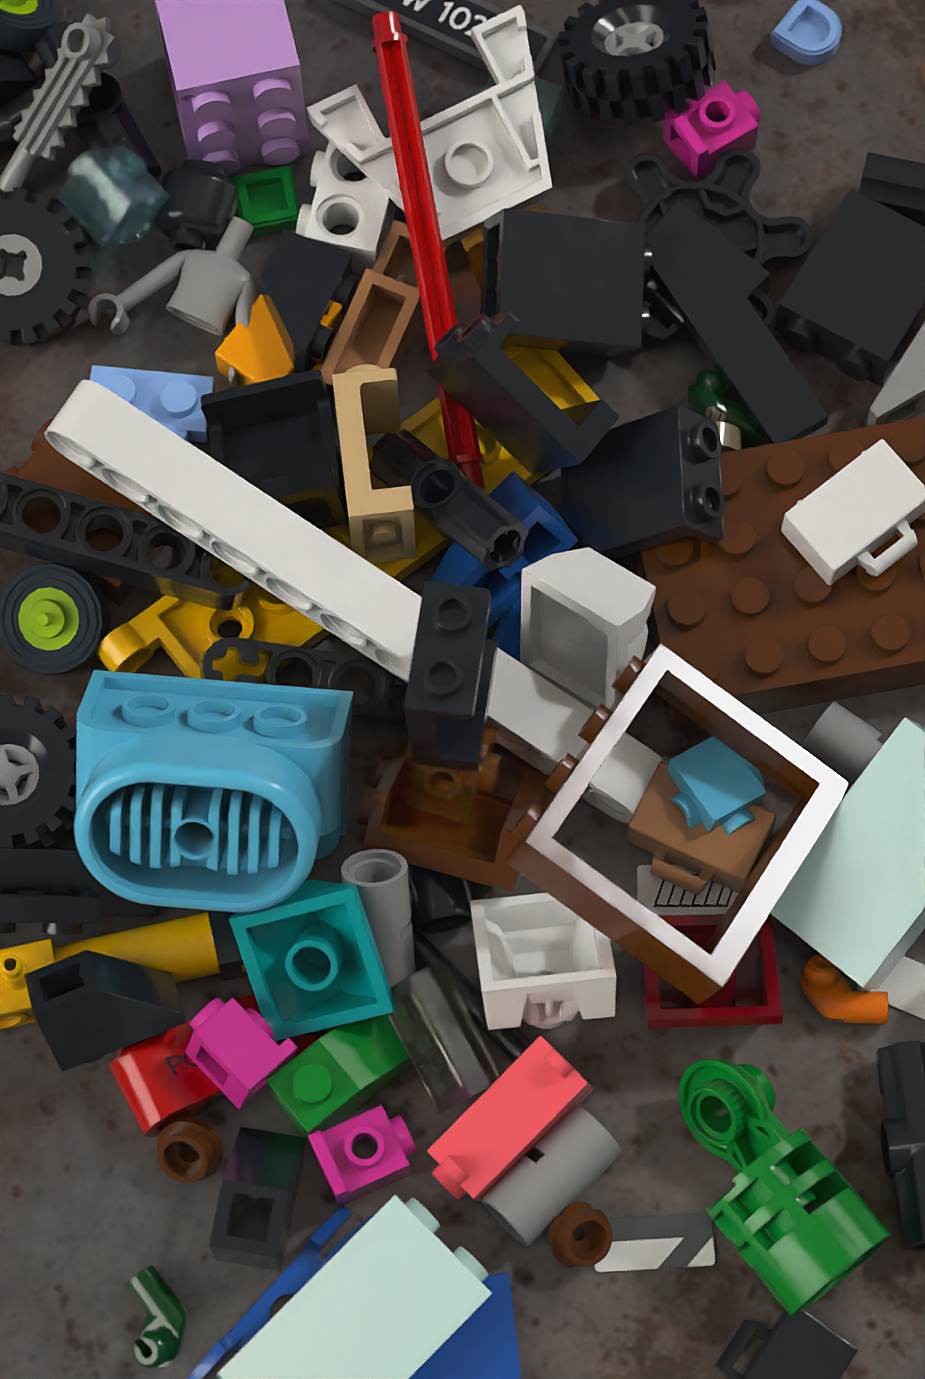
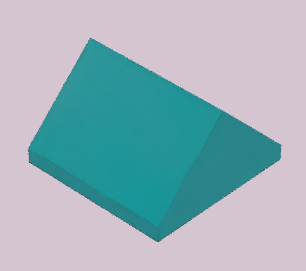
M307 880L295 893L281 903L259 911L238 912L230 917L229 921L261 1016L270 1025L274 1033V1041L392 1013L396 1010L397 1007L356 884Z

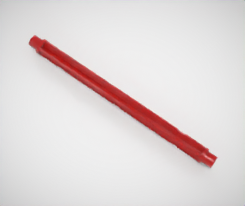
M388 11L378 13L371 19L375 37L371 42L372 51L376 53L384 102L386 103L388 124L433 363L439 356L434 350L436 343L457 323L406 48L409 44L408 38L401 31L398 13ZM436 382L449 454L448 460L453 461L468 480L483 490L485 483L481 466L485 464V457L480 451L475 419Z

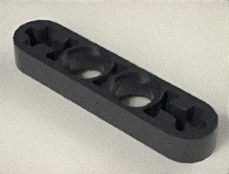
M230 637L214 642L204 652L199 664L201 679L223 681V673L213 670L212 663L213 660L223 659L227 650L236 652L237 663L253 667L260 664L258 653L269 655V660L262 674L263 684L277 685L275 672L278 665L287 659H295L301 661L308 668L310 673L308 688L339 690V679L346 670L359 669L370 677L373 691L366 703L352 705V717L407 725L404 712L405 699L392 697L388 699L389 710L380 709L379 706L386 692L384 673H393L370 658ZM241 674L236 676L233 682L255 683L258 676ZM394 675L390 688L404 690L407 689L408 683Z

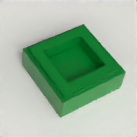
M290 165L231 177L232 182L239 190L237 206L239 217L254 227L249 239L280 233L283 229L290 231L297 228L300 206Z

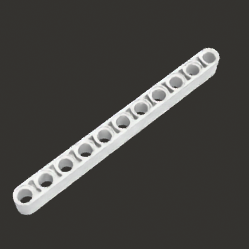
M83 379L79 382L44 432L45 438L58 452L408 683L421 596L109 389L91 380ZM497 647L498 651L485 735L542 773L550 775L567 752L575 758L578 756L586 744V741L579 737L578 733L594 711ZM624 732L580 798L611 818L629 824L659 762H666L653 750Z

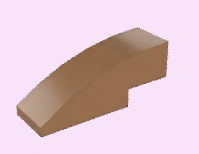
M393 220L372 269L366 268L321 369L323 379L328 387L333 388L332 374L345 373L348 369L358 365L371 364L377 365L382 369L395 368L397 370L424 320L407 224ZM451 244L443 248L447 270L454 256Z

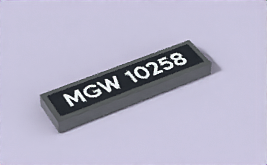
M334 0L370 18L382 12H397L402 33L488 73L490 71L471 38V28L506 12L484 0ZM526 20V31L536 85L559 46L558 35Z

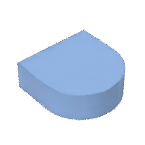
M798 0L771 32L769 45L800 64L818 65L832 58L838 50L842 32L840 19L832 9L818 0Z

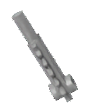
M86 13L82 23H73L65 30L62 37V48L57 49L58 60L55 66L45 69V83L41 89L33 90L34 101L29 109L21 110L22 121L14 127L16 132L13 138L21 143L0 177V189L4 192L13 191V187L23 188L40 158L48 161L55 160L57 148L65 147L64 136L67 130L71 127H77L76 115L81 107L90 106L88 95L92 88L102 85L100 76L102 71L111 69L118 62L121 55L120 39L111 33V18L105 16L97 20L93 15Z

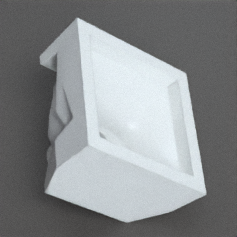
M589 547L551 554L523 568L521 575L520 663L592 711H595L601 703L610 709L620 694L611 687L614 680L624 670L634 655L642 660L648 636L646 622L651 615L656 586Z
M548 893L470 901L481 991L488 1030L520 1027L522 1020L538 1028L551 1029L560 1026L565 1021H572L579 1012L583 1020L615 1016L616 972L611 943L608 937Z

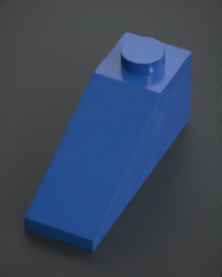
M514 471L488 496L521 521L529 531L523 546L524 553L510 568L501 567L490 572L453 541L429 581L487 588L490 590L491 606L487 630L521 597V575L523 568L551 554L566 552L578 541L555 508Z

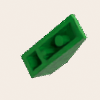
M424 972L415 977L414 982L408 988L392 994L397 1007L394 1012L336 1027L316 1040L266 1081L273 1101L300 1134L306 1138L309 1145L308 1135L319 1130L323 1132L348 1120L465 1025V1020Z

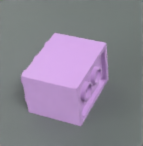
M154 0L163 53L188 159L212 162L225 168L229 172V176H231L239 169L261 164L272 166L285 165L294 161L298 156L310 154L300 63L284 0Z

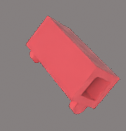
M540 1036L427 1150L439 1163L431 1173L457 1200L460 1201L468 1193L473 1199L481 1202V1198L523 1156L528 1157L534 1151L533 1147L595 1088L548 1041Z

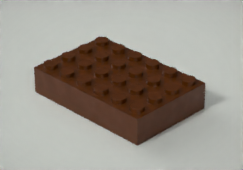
M925 417L721 453V492L725 501L723 539L709 543L695 536H684L632 553L637 576L656 586L651 615L647 619L653 650L660 644L664 645L757 715L924 685L925 512L909 524L911 530H914L918 545L879 576L868 574L866 569L858 564L832 585H828L782 533L781 527L785 513L794 507L799 500H803L860 456L862 451L868 450L881 439L885 440L925 486ZM896 534L874 551L871 556L874 559L901 538ZM665 700L671 731L699 726Z

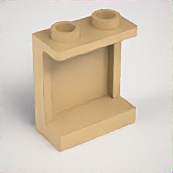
M365 364L352 367L345 373L332 374L352 551L369 563L416 558L411 485L372 490L365 438L367 435L397 432L401 429L396 369H382L377 365Z

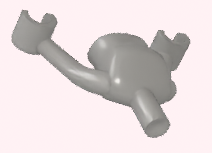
M232 217L215 251L188 249L178 252L117 296L109 293L95 296L88 305L87 311L90 321L96 326L105 311L117 309L116 316L111 323V331L114 335L123 334L130 323L128 311L180 275L177 289L165 306L169 312L200 329L219 336L223 335L232 314L235 312L236 325L242 322L243 327L247 328L250 322L252 305L259 296V285L251 273L238 262V259L254 227L243 219ZM230 366L228 372L230 384L232 387H238L240 383L236 370Z

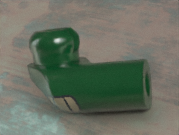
M709 369L700 371L696 377L695 385H689L687 394L690 405L706 418L736 426L742 434L741 443L751 448L756 447L761 441L762 436L742 407L723 398V395L728 390V386L719 373Z
M151 1265L136 1274L126 1285L147 1313L141 1338L135 1340L133 1350L134 1356L142 1366L147 1368H166L181 1353L188 1323V1313L156 1268Z

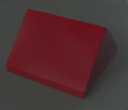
M770 913L724 986L701 1004H697L641 962L643 1019L648 1029L782 1024L783 1022ZM725 914L658 917L703 949Z

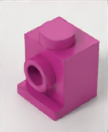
M725 80L705 91L706 95L698 102L694 100L688 101V109L677 115L672 109L665 111L663 140L694 182L701 181L712 174L717 160L723 152L732 148H743L749 151L756 148L759 127L757 123L761 120L758 106L747 91L741 90L735 94Z
M218 997L206 1005L191 1021L190 1026L195 1031L185 1053L240 1110L267 1086L266 1081L291 1061L298 1047L289 1038L278 1046L273 1040L274 1033L270 1025L258 1012L250 1008L244 1010L234 998L225 1004Z
M382 1105L323 1132L319 1130L308 1135L313 1154L338 1208L411 1175L410 1165L406 1156L417 1151L402 1116L398 1115L389 1120ZM365 1138L375 1141L378 1149L373 1157L360 1159L353 1154L352 1148L356 1142Z

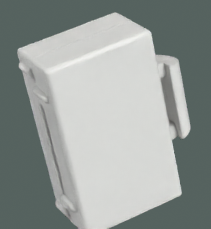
M881 439L868 450L862 451L860 456L803 500H799L794 507L787 511L781 531L828 585H832L858 564L865 568L868 574L879 576L918 545L914 530H911L909 524L925 512V486L885 440ZM898 534L901 538L877 558L874 559L871 556L874 551Z

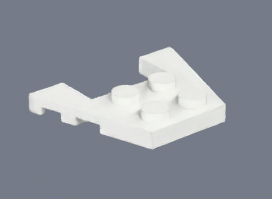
M521 5L471 28V38L496 85L420 122L443 248L483 229L484 220L504 208L521 210L552 195V182L535 88L534 69L526 31L527 25L525 13ZM357 84L308 107L307 113L311 123L404 211L391 136L388 138L383 136Z

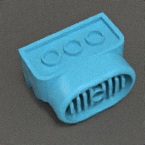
M94 670L77 711V810L74 821V835L77 849L85 866L104 887L125 899L141 904L243 913L263 910L281 903L295 893L304 883L313 867L314 860H319L331 854L338 845L340 835L346 834L353 692Z

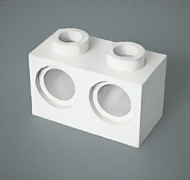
M329 141L326 152L317 150L315 154L310 185L317 188L312 205L303 204L300 209L296 233L352 253L351 273L363 275L366 268L371 270L390 229L396 204L368 177L361 181H348L343 177L348 173L362 171ZM341 224L350 225L355 228L346 235H335L329 232L331 228Z

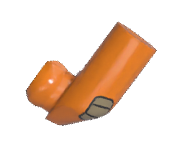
M821 954L813 955L805 961L803 972L799 978L802 992L824 1019L833 1023L887 1025L888 992L853 991L837 971L838 967Z

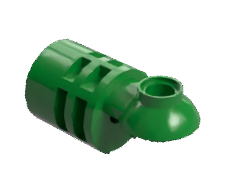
M723 1059L699 1060L686 1068L679 1081L678 1097L683 1119L700 1144L710 1153L727 1160L738 1173L732 1179L736 1186L706 1206L705 1211L791 1318L795 1317L862 1265L886 1243L891 1234L804 1129H799L790 1134L774 1115L773 1110L775 1108L776 1096L773 1085L759 1068L750 1064L736 1065Z

